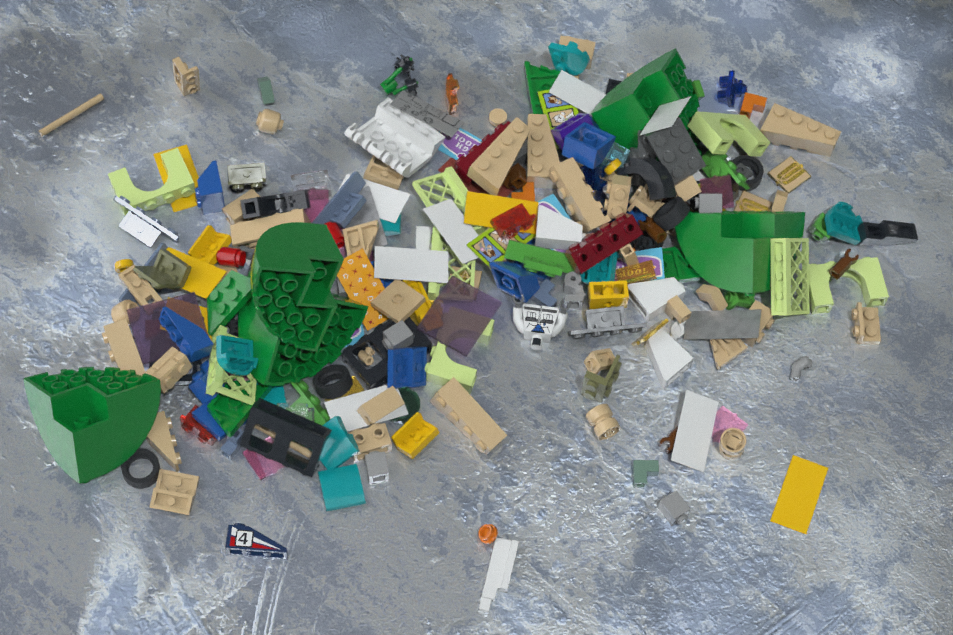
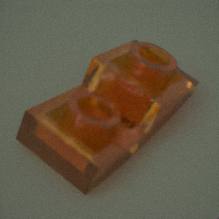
M452 73L448 74L446 80V106L449 115L456 114V106H458L457 90H459V83L457 79L453 78Z

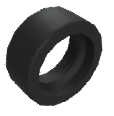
M740 155L735 157L732 162L736 166L742 163L744 166L753 169L756 173L754 179L746 181L750 188L746 190L739 185V190L751 191L756 189L762 180L764 173L763 165L753 156Z
M674 197L656 212L654 221L664 231H668L684 220L690 211V207L681 197Z
M340 364L324 367L315 374L313 379L318 395L324 399L339 398L345 395L353 385L348 368ZM340 379L335 383L327 384L332 380Z
M138 448L129 459L121 464L124 480L128 485L138 489L148 488L156 483L159 470L161 469L158 457L154 452L143 448ZM139 459L149 460L153 465L152 472L144 478L132 477L129 467L134 461Z

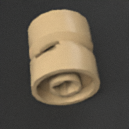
M600 404L586 414L590 426L594 427V433L600 441L611 438L621 430L615 417H612L613 413L608 404Z
M737 428L725 430L721 435L719 443L720 454L728 460L740 458L746 445L745 434Z

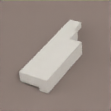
M496 537L479 611L489 613L491 601H495L497 591L507 593L519 541Z

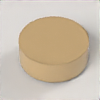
M500 108L493 109L489 113L490 124L495 127L501 123L505 124L507 122V113Z

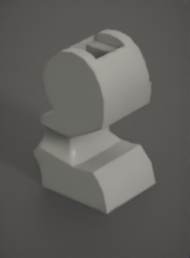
M572 271L567 273L564 278L563 291L568 294L565 297L564 308H567L569 301H571V307L568 310H582L586 294L583 291V286L580 285L581 276L579 273Z

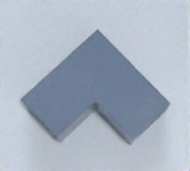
M545 279L539 285L540 289L531 297V301L540 306L555 307L557 299L551 296L555 290V284Z
M238 429L231 438L227 435V441L220 449L223 456L232 460L242 447L240 442L244 433L243 430Z

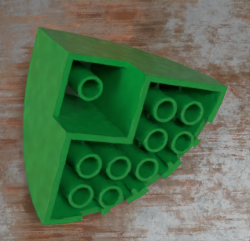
M676 48L646 64L619 83L597 104L591 113L593 121L598 124L601 130L616 136L613 145L628 156L630 147H638V130L645 128L659 105L690 97L679 117L700 155L702 154L701 140L688 127L700 105L697 94L692 93L693 82L691 79H687L683 70L686 69V66Z
M689 212L684 220L675 226L684 256L691 267L704 280L727 291L743 292L744 296H756L758 292L771 290L770 239L802 238L805 212ZM794 254L792 257L794 261L797 258L796 254Z
M291 222L269 228L257 241L250 273L252 299L258 317L266 329L273 336L276 335L281 338L285 344L289 342L294 344L296 348L316 352L338 306L330 290L344 261L327 225Z
M332 293L338 306L316 352L296 348L294 344L289 342L285 344L281 338L276 335L273 336L259 319L251 297L239 310L238 316L239 338L253 340V357L258 358L256 368L250 373L258 382L267 386H284L286 383H298L300 379L314 376L328 363L332 364L342 354L340 351L352 342L351 337L356 328H360L369 306Z
M79 367V371L61 369L60 374L48 376V372L23 378L29 406L46 447L62 470L79 484L88 483L92 479L116 469L141 446L149 434L158 412L161 394L160 379L146 373L142 374V376L137 375L135 370L120 371V368L105 367V371L95 370L94 367Z

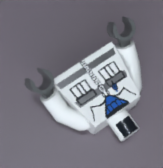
M515 294L512 296V301L515 303L513 307V322L518 331L523 334V339L531 341L530 348L540 350L542 342L549 343L552 337H556L564 329L568 315L566 312L571 307V301H569V306L564 308L562 306V299L559 303L561 311H559V308L525 304L523 303V294H521V301L519 302L515 301Z

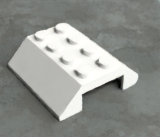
M387 98L377 106L375 117L357 130L355 129L356 123H353L345 131V136L361 145L362 148L385 164L391 166L392 169L402 176L409 178L432 159L445 140V136L426 123L389 105L393 100Z

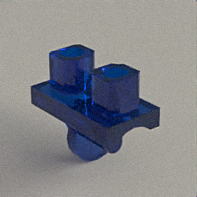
M734 70L729 71L728 76H720V88H727V90H718V102L728 103L729 107H734L735 98L741 97L742 94L747 92V85L743 83V80L735 78Z
M602 164L598 165L595 169L586 166L580 167L585 176L584 181L591 186L593 191L602 192L603 187L607 184V181L600 179V177L604 178L606 176L604 172L606 166Z

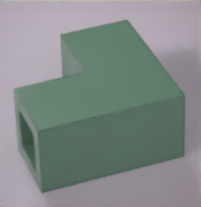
M269 77L257 78L263 104L275 102Z
M633 461V487L646 488L647 476H658L659 461Z

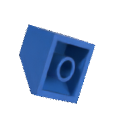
M584 122L565 136L562 155L567 158L573 157L576 162L584 165L586 168L595 169L604 161L616 136Z
M212 161L198 178V187L195 188L198 209L202 208L203 215L223 212L222 208L225 207L217 161Z
M492 261L489 264L497 289L511 296L515 294V298L521 300V294H523V302L525 303L540 289L537 275L522 269L518 264L514 265L508 261Z

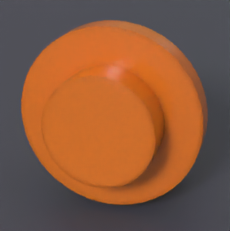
M492 524L483 525L478 532L480 540L485 544L492 543L498 535L496 526Z

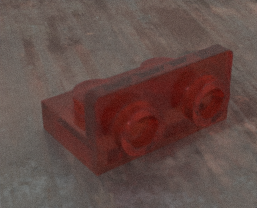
M521 203L494 217L490 223L501 240L511 239L520 230L524 229L526 231L534 225L533 222L536 216L535 214L530 215Z
M195 405L186 416H180L181 427L187 433L192 432L201 443H208L213 446L217 439L192 417V412L199 407Z

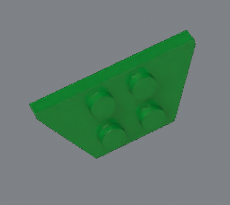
M525 61L524 67L532 114H544L538 92L550 90L561 71L551 70L542 65L539 68L530 65L529 61Z
M676 247L662 248L665 278L675 277L681 283L700 280V275L690 267L687 259L682 257L681 252Z
M231 270L207 297L209 335L213 336L220 325L225 327L252 297L249 277Z
M233 381L237 387L241 386L239 381ZM228 383L224 386L225 388L232 389ZM256 385L255 402L259 398L264 399L273 386ZM245 389L241 390L244 395L249 396ZM219 393L207 405V409L223 431L231 438L249 417L253 405Z

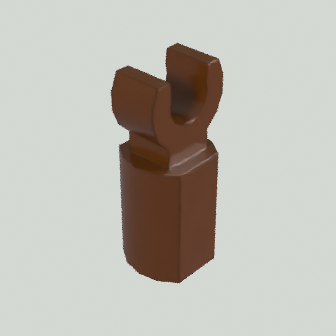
M647 216L646 222L638 220L640 229L646 231L657 243L665 241L667 233L653 222L651 217Z
M847 249L844 256L829 270V274L836 280L852 264H855L859 258L858 254L854 258L849 257L851 249Z
M678 426L668 434V437L662 438L659 442V447L663 444L669 445L666 451L667 454L673 451Z

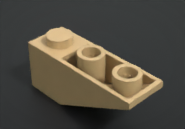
M165 411L158 412L153 426L146 437L147 442L176 472H180L178 464H182L179 452L175 453L174 447L177 446L175 434L170 435L169 429H173L170 417L166 418Z

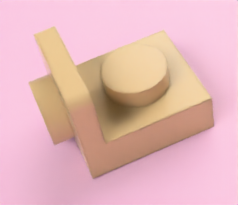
M610 348L595 350L584 360V364L588 371L598 374L601 370L611 368L615 356Z

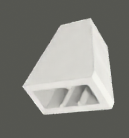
M539 205L535 246L569 250L568 247L570 245L585 240L586 233H582V225L545 206Z
M675 277L628 284L629 301L647 322L665 312L669 299L677 295L683 300L686 292L684 285L678 282Z
M661 328L656 333L653 330L648 334L646 338L649 339L646 341L645 348L659 383L665 389L691 367L694 358Z

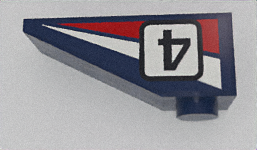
M235 523L234 525H228L225 546L227 555L288 560V550L286 547L245 524Z

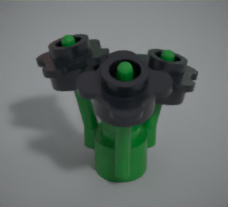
M401 54V59L397 57V61L393 65L396 70L380 85L388 95L392 93L395 96L406 89L409 94L415 92L417 95L418 81L415 78L411 79L410 75H408V79L404 80L405 86L396 88L398 83L394 78L399 73L404 75L405 73L409 74L410 70H415L412 58Z

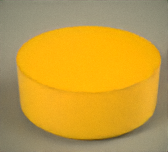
M615 158L604 168V172L609 176L622 162Z
M123 259L114 263L117 273H121L134 265L131 259Z

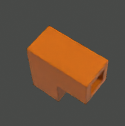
M745 92L739 115H746L750 119L752 110L763 113L767 98Z
M527 182L522 186V192H511V198L535 202L534 182Z

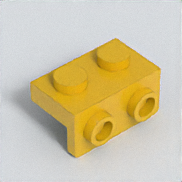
M207 225L189 249L188 254L214 266L218 262L216 259L218 250L221 247H228L232 242L231 236L218 233L211 225Z
M416 412L392 435L391 439L398 451L413 459L440 432L437 427L426 422L421 413Z

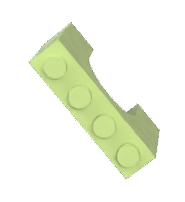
M697 111L688 124V127L712 154L725 155L735 140L749 156L761 157L771 143L746 115Z
M178 148L160 154L168 179L157 190L142 191L136 188L126 168L108 173L115 195L117 197H125L130 201L129 205L134 208L138 206L144 211L154 210L163 204H169L179 198L195 193V185ZM121 206L124 216H126L128 210Z
M864 257L857 260L841 277L852 279L860 286L866 307L885 306L889 295L878 257ZM830 261L818 265L814 263L809 264V306L812 315L829 313L833 307L834 302L829 282L834 278L829 274V270L837 262Z
M450 307L449 313H445L442 320L444 324L443 329L438 330L436 337L438 343L436 346L433 345L431 349V362H427L425 366L426 381L444 386L454 377L471 394L477 377V369L452 361L446 353V348L450 343L458 339H470L488 345L494 330L495 320Z

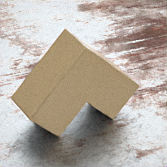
M777 189L771 208L772 212H782L784 210L788 192Z
M630 243L618 250V253L629 269L639 264L636 253Z
M703 284L696 290L699 299L708 302L712 311L724 310L728 306L718 287Z
M677 295L667 301L665 313L671 320L676 318L681 324L690 318L692 312Z

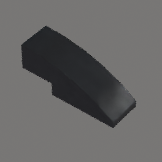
M883 220L879 224L863 222L857 227L861 240L859 245L890 246L918 241L916 227L913 223Z

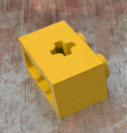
M627 281L589 282L587 290L589 310L619 306L627 308L629 300Z

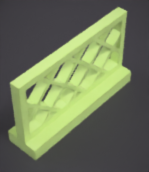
M452 166L445 168V171L413 181L412 186L426 207L434 205L430 202L429 198L440 202L448 200L444 198L445 193L453 197V202L461 209L465 216L468 190ZM441 179L445 187L435 184V181ZM420 185L431 187L430 191L423 190ZM432 189L442 191V196L431 193ZM471 225L478 235L483 233L487 228L484 226Z
M433 226L430 250L448 251L453 259L448 262V270L452 273L448 277V283L428 282L427 296L430 302L439 299L473 303L476 259L467 264H462L451 250V247L447 246L443 241V236L437 228ZM455 261L462 266L457 272L450 266ZM464 270L470 274V278L466 281L459 276ZM455 277L461 283L456 288L449 283ZM446 285L451 292L440 294L439 290ZM465 287L469 291V296H461L458 291Z
M809 238L770 239L771 315L810 314ZM802 242V251L800 252L798 247ZM794 254L798 257L796 261L792 258ZM800 263H802V270L798 267ZM794 273L798 276L796 280L793 278ZM801 282H802V290L799 288V284H800ZM795 291L798 294L796 300L793 297ZM801 301L803 302V310L799 306Z
M220 325L211 339L214 345L209 358L206 394L213 396L218 392L253 405L255 402L257 380L251 373L246 375L251 381L249 383L242 376L234 374L229 376L217 361L216 336L236 337L227 333V327ZM236 378L241 384V386L237 387V385L233 382V379ZM227 382L232 389L223 387V383ZM245 389L249 396L244 395L241 390Z

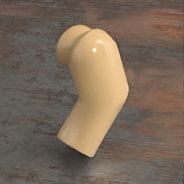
M368 346L365 351L361 350L358 353V358L366 365H371L374 362L372 356L375 354V351Z

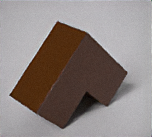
M519 163L515 164L503 184L508 189L513 185L517 189L521 188L527 183L526 170Z

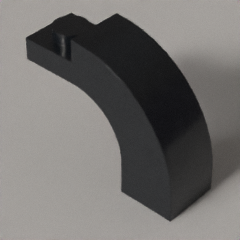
M630 158V163L623 164L624 167L616 169L617 175L621 176L641 175L648 185L650 200L676 197L675 185L671 174L661 162L653 158Z
M308 189L240 200L243 219L285 213L293 209L311 208Z

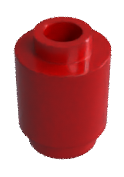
M335 222L325 223L324 225H327L338 248L344 247V235L338 224Z
M221 247L216 254V259L221 266L240 267L244 266L246 262V252L240 248Z

